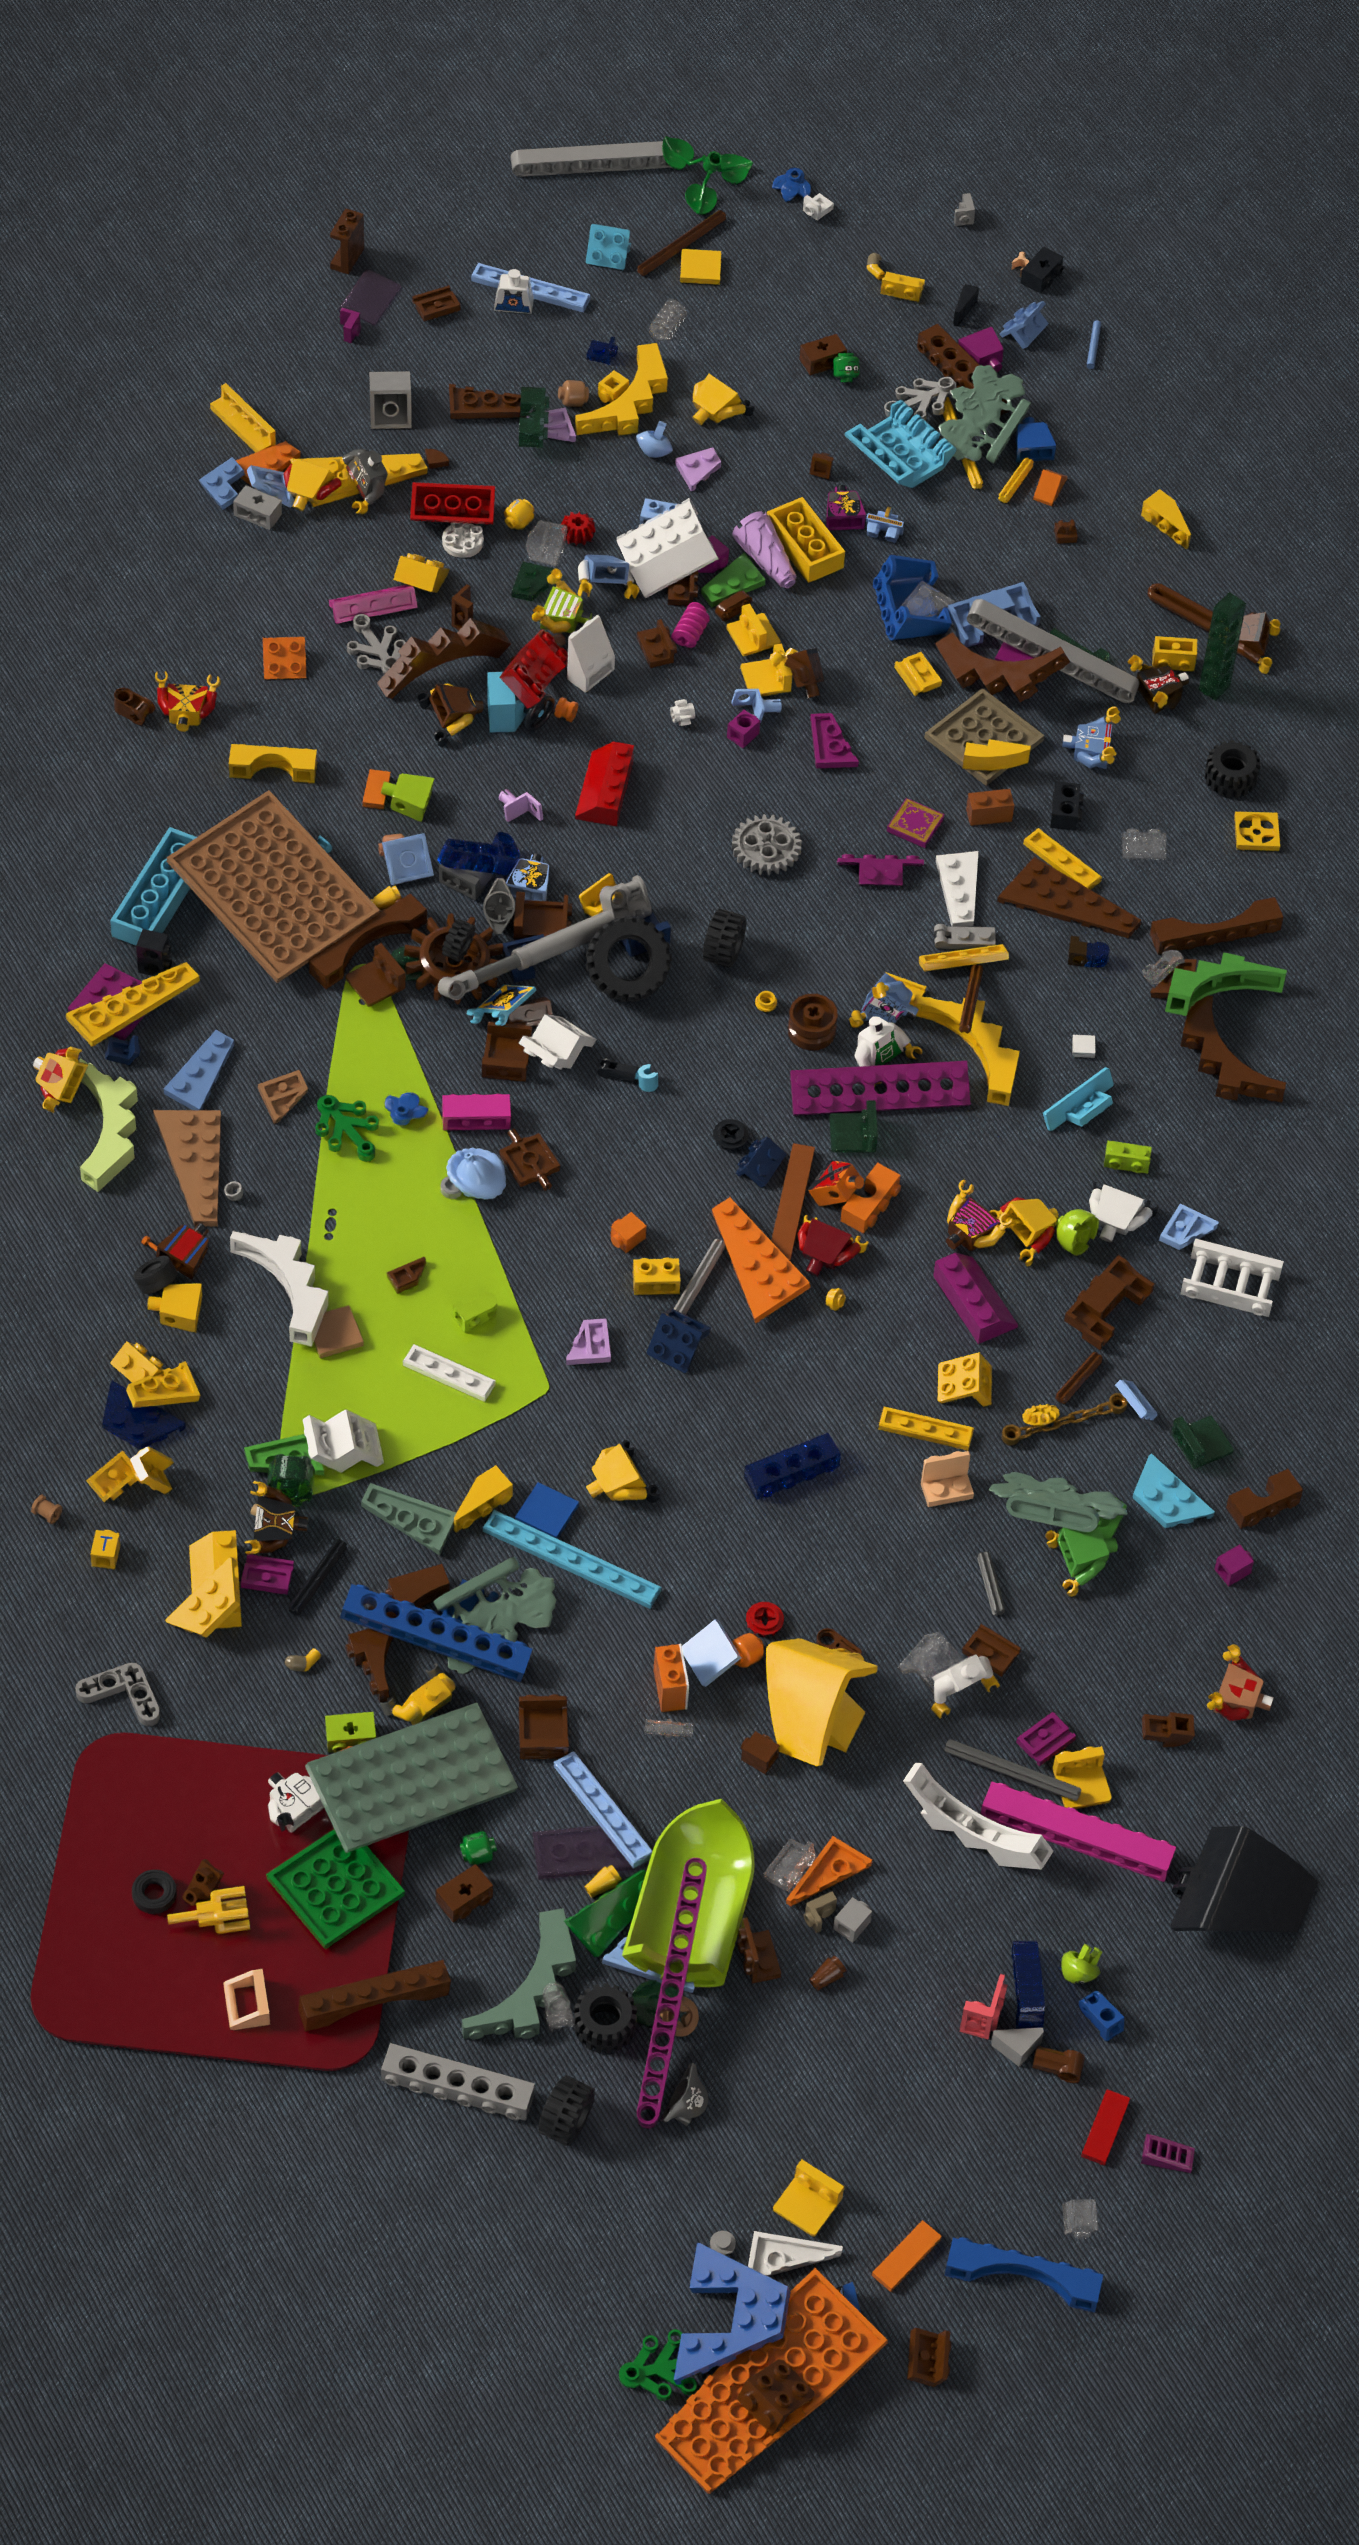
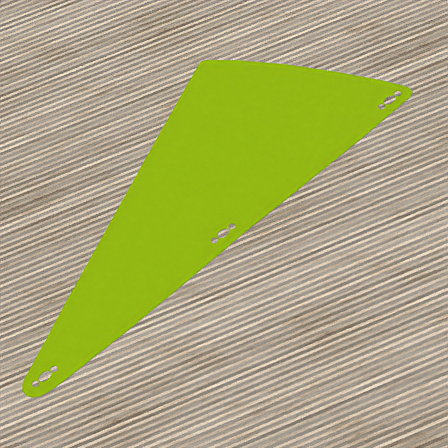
M366 964L357 965V966H355L350 972H352V971H354V970H356V969H358V968H360V967H362V966H364V965H366ZM347 980L345 981L342 993L327 1095L336 1097L342 1103L365 1102L366 1113L364 1115L356 1116L351 1112H341L343 1116L366 1119L368 1116H376L379 1119V1127L375 1131L353 1127L364 1141H369L375 1146V1157L368 1162L361 1161L357 1156L358 1147L344 1131L341 1138V1150L338 1152L330 1151L328 1140L333 1135L336 1123L333 1117L330 1116L328 1123L329 1134L321 1137L306 1263L315 1265V1281L312 1287L328 1291V1308L326 1312L349 1305L364 1341V1346L319 1358L314 1343L311 1347L293 1342L280 1439L304 1434L303 1419L309 1415L326 1422L346 1409L376 1424L384 1463L376 1467L361 1460L342 1473L322 1464L324 1475L300 1474L295 1482H291L286 1473H276L275 1488L282 1491L292 1501L319 1494L383 1472L452 1444L515 1413L545 1395L549 1390L547 1377L475 1198L466 1197L462 1192L459 1197L450 1199L441 1193V1181L448 1176L446 1169L448 1160L456 1152L447 1130H443L442 1117L393 1000L390 996L371 1007H368L366 1004L361 1005L359 1003L360 996ZM407 1092L417 1094L419 1096V1105L428 1108L427 1114L422 1118L411 1119L407 1125L395 1124L390 1116V1111L385 1108V1099L389 1095L400 1098L402 1094ZM330 1209H335L337 1211V1214L335 1216H330L328 1214V1211ZM330 1217L336 1220V1227L332 1232H328L325 1229V1222ZM327 1233H331L333 1239L326 1240L324 1236ZM425 1257L426 1265L418 1285L397 1294L387 1278V1272ZM482 1293L493 1294L497 1299L496 1315L487 1322L464 1332L453 1318V1304L461 1301L463 1305H466L476 1300ZM415 1344L496 1380V1385L486 1401L483 1402L403 1366V1360ZM290 1483H294L297 1488L294 1491H290L287 1486Z

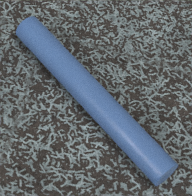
M1098 320L1093 322L1087 360L1088 369L1095 367L1101 322Z

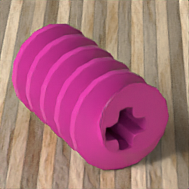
M698 602L689 603L674 632L671 634V639L676 644L689 648L695 647L700 639V635L710 621V616L706 612L705 607Z

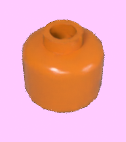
M746 1633L732 1640V1643L742 1657L734 1665L746 1668L763 1658L764 1644L754 1634Z

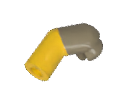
M872 253L868 256L867 270L878 280H881L885 276V272L878 267L880 264L879 260H882L880 254Z
M313 1648L306 1656L290 1655L285 1659V1665L290 1670L306 1672L321 1658V1654Z

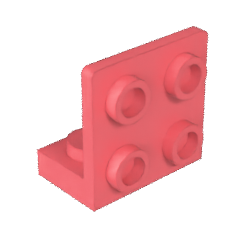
M1000 1974L991 2007H987L977 2001H966L959 2032L989 2039L990 2032L997 2029L1000 2011H1002L1008 1987L1007 1984H1003L1005 1975Z

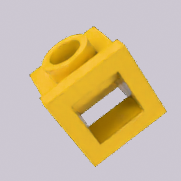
M613 370L598 383V396L600 400L604 403H611L628 389L629 380Z

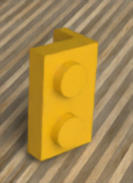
M608 873L579 895V900L585 914L594 916L603 912L599 895L605 886L617 885L612 874Z
M126 1341L110 1362L132 1383L150 1375H159L164 1370L162 1368L164 1364L156 1357L148 1356L146 1354L148 1350L138 1342L133 1344Z
M146 1447L130 1459L136 1471L134 1475L141 1484L144 1483L150 1486L151 1489L158 1490L163 1494L172 1490L164 1473V1470L174 1463L172 1458L151 1447Z
M122 1450L88 1478L86 1482L105 1502L109 1498L114 1501L124 1492L121 1488L128 1483L129 1486H132L138 1480L134 1475L136 1471L130 1458Z

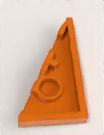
M832 1836L787 1897L786 1904L793 1906L869 1868L872 1865V1859Z

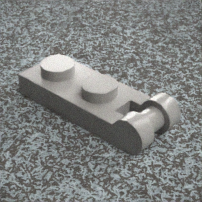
M944 924L934 926V934L936 936L934 940L935 947L938 949H972L996 945L995 927H947Z

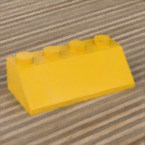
M236 1530L211 1532L189 1545L192 1593L229 1557H232L237 1562L234 1572L239 1582ZM241 1606L232 1612L217 1628L242 1627Z

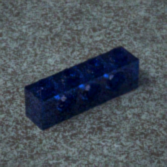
M826 1433L746 1465L744 1479L756 1500L763 1497L767 1498L782 1489H790L804 1480L809 1481L819 1474L834 1471L840 1466L841 1453L829 1433Z

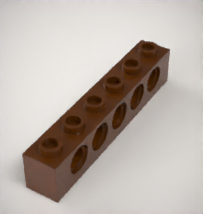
M939 324L920 332L917 343L920 353L924 354L932 365L942 372L944 377H951L955 381L957 388L963 386L973 389L974 384L971 377L975 368L980 365ZM1003 398L1002 401L1007 404V400ZM1002 409L1000 411V416L1009 412L1010 410Z

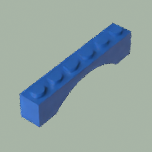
M953 2238L944 2276L970 2282L992 2274L1010 2273L1023 2275L1038 2280L1053 2289L1070 2307L1095 2313L1103 2280V2274H1099L1096 2270L1075 2268L1065 2262H1050L1041 2256L1030 2257L1023 2255L1017 2250L1006 2251L998 2249L992 2244L981 2245L973 2243L968 2238Z

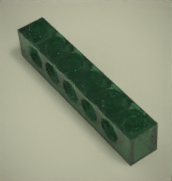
M1230 592L1214 606L1199 690L1215 701L1231 686L1246 602Z

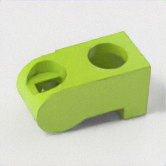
M482 1293L476 1300L466 1305H463L461 1301L453 1304V1318L464 1332L492 1319L497 1311V1299L491 1293Z

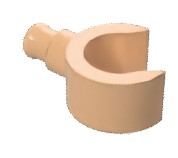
M1020 252L1018 258L1013 260L1012 269L1018 266L1025 267L1029 263V260L1025 257V252Z

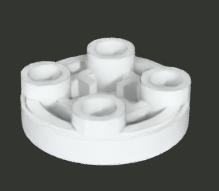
M451 522V525L445 529L442 535L443 548L447 553L455 557H472L479 553L483 547V530L480 526L471 523Z

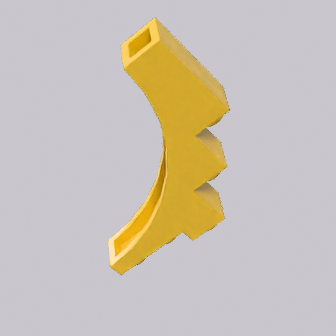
M657 343L637 346L638 370L633 382L620 397L602 408L575 415V431L577 435L617 430L618 435L638 433L639 418L637 414L653 412L652 394L667 392L668 377Z
M919 996L917 1002L919 1010L916 1016L939 1023L961 1036L973 1048L986 1072L988 1083L987 1102L1009 1106L1020 1051L999 1047L1002 1026L982 1022L985 1001L977 999L971 1032L967 1034L966 1032L961 1033L959 1031L965 998H963L962 1004H958L952 1001Z

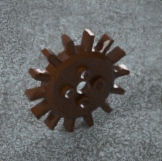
M453 913L448 914L447 927L439 928L432 917L428 918L427 928L430 931L428 936L414 928L411 939L421 944V947L405 945L404 956L419 958L418 961L406 963L405 967L406 974L419 971L423 974L416 980L415 988L420 990L428 983H432L436 986L434 988V1000L438 1001L442 996L438 991V983L442 978L447 976L452 978L468 970L475 971L499 961L490 959V957L503 954V943L490 946L486 944L492 938L493 929L491 927L479 935L475 933L470 949L467 950V954L464 955V959L458 965H451L448 962L451 958L442 954L446 935L449 934V929L455 923ZM470 917L467 922L475 925V918ZM495 977L484 983L495 989L498 978ZM478 985L477 989L471 991L477 1000L482 997V989ZM461 999L454 1000L455 1004H460Z

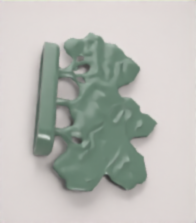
M980 365L975 368L971 377L974 384L973 389L961 386L951 390L953 398L957 401L955 403L956 409L963 413V418L948 420L939 425V430L943 438L956 448L953 457L957 460L964 458L972 461L979 460L982 456L980 446L990 443L991 448L987 453L986 459L994 464L1015 433L1017 425L1022 422L1027 414L1031 402L1022 399L1017 407L1014 408L1011 400L1025 394L1024 386L1022 385L1023 379L1013 374L998 378L997 372L991 365ZM1003 398L1007 400V404L1002 401ZM1002 409L1013 412L1006 424L999 419ZM991 423H995L1003 428L995 439L987 435L986 429ZM983 430L985 435L980 434V431ZM974 436H981L984 440L980 439L981 442L972 441V438Z
M1012 1472L1003 1475L1004 1480L1009 1483L992 1484L989 1488L991 1492H995L999 1497L1009 1498L1006 1508L1014 1517L1082 1532L1093 1531L1098 1526L1099 1517L1109 1520L1114 1519L1117 1515L1124 1516L1128 1514L1127 1510L1122 1508L1124 1504L1110 1492L1094 1491L1079 1494L1076 1492L1078 1489L1068 1484V1481L1064 1478H1049L1044 1482H1039L1030 1475Z
M511 1557L443 1594L433 1603L438 1611H444L453 1606L455 1609L453 1618L457 1619L460 1616L463 1621L462 1624L468 1626L475 1625L487 1633H497L504 1636L507 1640L516 1642L518 1633L514 1627L518 1622L526 1624L531 1628H547L550 1626L553 1617L552 1611L557 1600L552 1593L555 1589L554 1579L543 1577L538 1569L531 1567L526 1569L521 1575L520 1582L507 1581V1576L520 1568L516 1557ZM494 1583H498L503 1588L501 1597L495 1602L487 1601L482 1590ZM526 1583L527 1588L521 1587L520 1584ZM511 1587L514 1590L516 1587L523 1591V1595H513L509 1588ZM505 1593L509 1594V1598L507 1600L504 1596ZM476 1594L479 1602L472 1611L468 1612L460 1607L459 1603ZM438 1628L431 1629L435 1634H442V1631ZM460 1636L454 1637L457 1642H465ZM483 1644L477 1645L480 1650H488ZM505 1652L499 1653L502 1658H510ZM447 1656L448 1668L457 1670L460 1674H466L475 1667Z

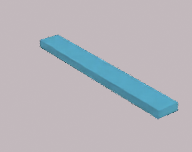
M496 1510L492 1512L483 1527V1532L649 1609H651L661 1592L660 1586Z

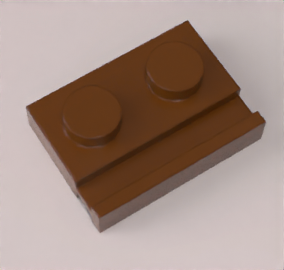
M449 285L412 296V302L416 305V309L423 321L461 310V305L453 291L451 292Z
M982 1624L962 1648V1653L968 1657L973 1655L987 1657L993 1672L1001 1677L1021 1652L1019 1646Z

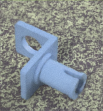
M736 689L731 702L733 706L752 705L754 715L760 720V723L764 712L780 713L782 708L780 699L763 700L759 689ZM743 694L749 695L745 700L738 699Z

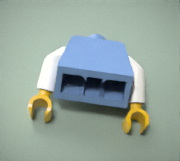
M585 555V559L578 566L579 582L581 583L578 590L580 597L583 591L588 594V597L590 596L592 584L589 581L627 585V589L624 592V596L627 599L631 595L635 599L640 589L637 585L633 584L634 579L629 570L630 563L614 556Z

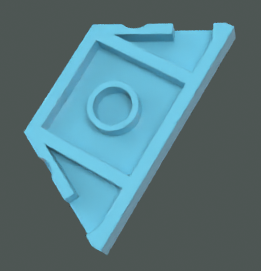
M1152 1453L1149 1455L1133 1493V1499L1164 1528L1174 1527L1180 1523H1192L1197 1518L1206 1517L1210 1519L1214 1516V1510Z

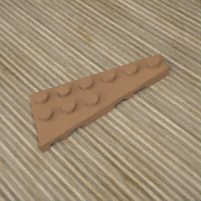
M153 1110L154 1118L159 1126L160 1134L166 1145L176 1177L179 1180L180 1188L186 1199L194 1226L199 1223L204 1226H218L221 1110Z

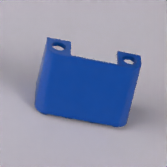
M890 555L886 562L883 563L879 574L874 578L873 588L876 591L877 603L881 609V617L884 620L886 635L889 640L945 634L951 626L952 622L948 608L944 607L937 617L930 592L939 577L934 561Z

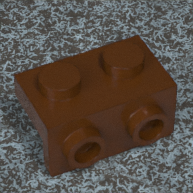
M920 2328L911 2330L908 2380L935 2387L947 2380L950 2373L948 2361L952 2346L950 2331L944 2330L936 2334Z

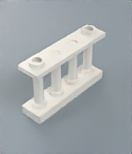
M1195 1238L1191 1259L1197 1261L1191 1280L1184 1278L1180 1294L1186 1295L1189 1298H1197L1251 1312L1258 1316L1269 1317L1273 1301L1267 1300V1295L1272 1279L1279 1281L1284 1261ZM1206 1262L1219 1266L1213 1285L1200 1282ZM1227 1268L1241 1271L1236 1291L1222 1288ZM1250 1274L1263 1277L1258 1297L1244 1294Z

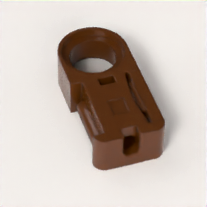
M825 1628L817 1634L816 1644L829 1649L845 1648L850 1653L862 1654L861 1649L833 1629ZM829 1636L834 1642L830 1645H825L821 1642V1638Z

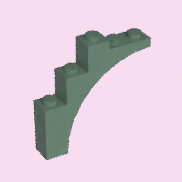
M564 1908L539 1913L540 1948L535 1964L526 1980L510 1997L498 2006L479 2015L462 2019L464 2039H479L484 2035L494 2033L501 2035L510 2030H513L515 2039H529L539 2034L540 2022L536 2007L546 2008L554 2003H558V1990L554 1976L563 1977L576 1972V1958L569 1929L564 1922L566 1920Z

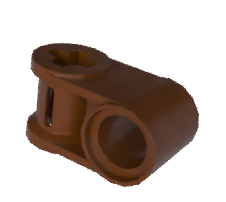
M119 688L114 693L115 712L137 725H142L148 714L155 711V705L151 700L140 696L128 688Z

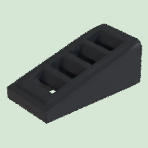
M968 284L963 285L954 313V326H958L976 304L979 287Z

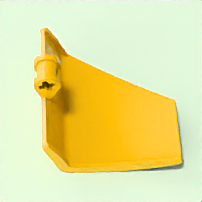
M800 1638L771 1642L766 1648L767 1687L773 1729L777 1744L780 1745L779 1752L809 1764L821 1766L824 1761L835 1717L850 1679L876 1673L878 1666L865 1662L861 1654L850 1653L845 1648L829 1649Z

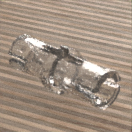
M645 1719L644 1734L665 1735L666 1738H671V1736L692 1738L694 1723L673 1722L672 1719H667V1721Z

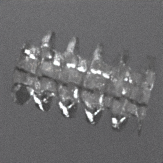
M667 299L649 326L650 335L656 340L671 339L687 316L686 308L675 299Z

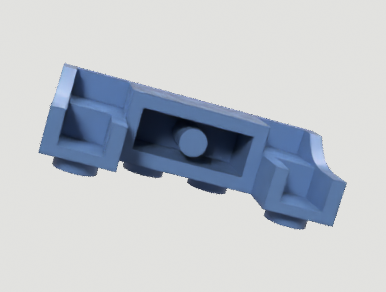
M1024 582L948 605L951 621L956 628L955 634L959 641L967 648L983 643L984 633L970 625L967 621L972 603L976 599H983L1034 626H1038L1040 623V615L1032 603Z

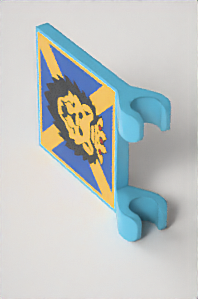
M503 985L478 1008L469 1009L467 1015H474L470 1022L477 1024L481 1022L484 1012L492 1013V1017H499V1020L495 1023L496 1025H505L509 1014L537 990L531 986Z

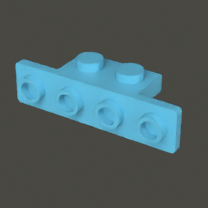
M1107 1067L1103 1068L1044 1111L1043 1116L1047 1129L1053 1131L1066 1120L1082 1127L1112 1105V1097L1104 1093L1114 1085L1110 1069Z

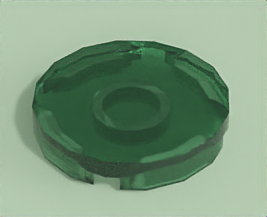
M657 1980L641 1983L634 1989L632 1994L634 2005L637 2008L636 2021L648 2028H653L662 1984L657 1982ZM673 1987L665 1990V1994L670 1998L678 1995Z

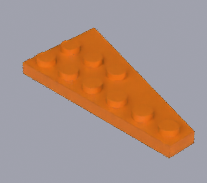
M730 1197L712 1208L714 1219L725 1242L726 1250L729 1253L755 1324L811 1288L810 1282Z

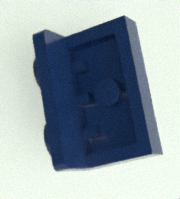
M765 1137L760 1141L757 1139L750 1145L749 1154L739 1161V1169L735 1173L737 1176L745 1173L760 1188L766 1186L786 1156V1153L769 1137Z

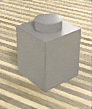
M852 1897L835 1917L833 1929L853 1943L871 1922L872 1910L863 1901H857Z

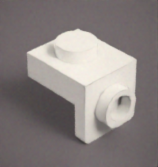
M820 193L814 198L808 195L804 197L803 211L817 221L834 208V203Z

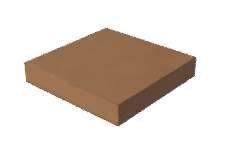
M349 1305L325 1312L313 1342L319 1358L364 1346V1341Z

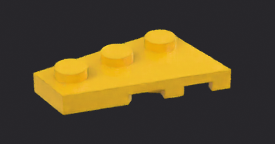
M186 1361L179 1363V1366L174 1369L167 1368L163 1370L159 1375H150L130 1383L126 1390L133 1408L197 1402L200 1398V1393Z

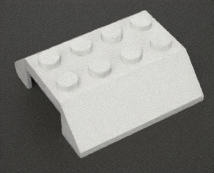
M690 498L683 501L682 504L675 505L674 509L666 510L663 514H659L646 521L645 524H640L637 529L633 531L631 529L626 534L624 533L617 537V543L625 561L630 563L629 570L645 598L718 560L717 554L697 517L698 513Z

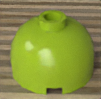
M1074 1209L1061 1216L1056 1223L1057 1240L1061 1247L1076 1256L1084 1253L1089 1248V1245H1087L1089 1239L1094 1240L1096 1237L1099 1219L1094 1214L1083 1209Z

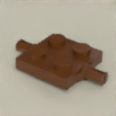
M516 1129L510 1130L508 1136L513 1142L499 1150V1155L520 1188L539 1181L545 1191H547V1188L549 1190L552 1184L547 1176L560 1171L559 1162L539 1133L521 1138Z

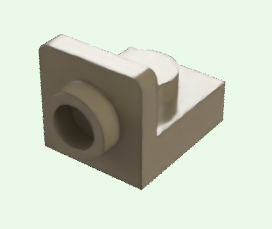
M833 1891L806 1903L804 1919L809 1927H813L816 1933L821 1932L822 1919L820 1917L826 1918L836 1910L837 1898Z

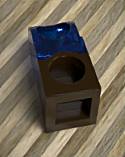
M1071 936L1068 965L1104 967L1108 963L1110 948L1104 942H1080L1078 936Z

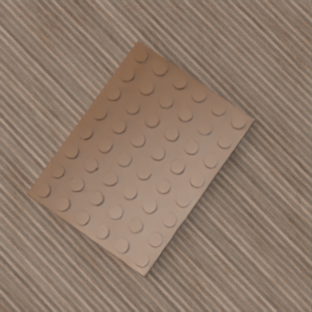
M269 790L167 857V863L276 983H279L307 964L311 958L377 916L380 911Z

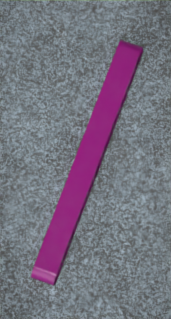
M691 1858L684 1866L637 2107V2121L643 2128L654 2127L660 2117L706 1880L707 1866L700 1858ZM693 1866H698L702 1869V1873L699 1876H692L689 1873V1869ZM688 1890H693L698 1896L694 1900H687L684 1897V1893ZM684 1914H688L693 1918V1921L690 1924H682L679 1918ZM683 1938L688 1942V1946L679 1949L675 1946V1941ZM680 1963L684 1969L680 1973H674L670 1970V1965ZM669 1987H675L679 1994L676 1997L670 1998L665 1994V1990ZM665 2011H669L674 2015V2019L670 2022H664L660 2015ZM659 2036H666L669 2039V2044L661 2047L656 2044L655 2040ZM655 2060H660L664 2063L665 2067L661 2071H654L650 2066L651 2063ZM650 2085H656L660 2092L655 2096H650L646 2093V2088ZM646 2109L652 2110L655 2113V2117L650 2121H646L641 2117V2113Z

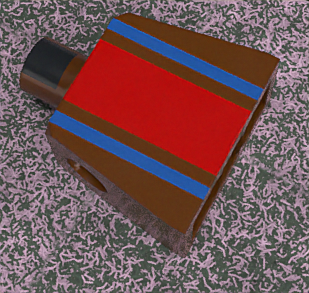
M200 1223L193 1230L186 1225L179 1226L158 1244L156 1257L168 1256L176 1270L192 1280L208 1251L209 1240L205 1238L209 1232L207 1227Z

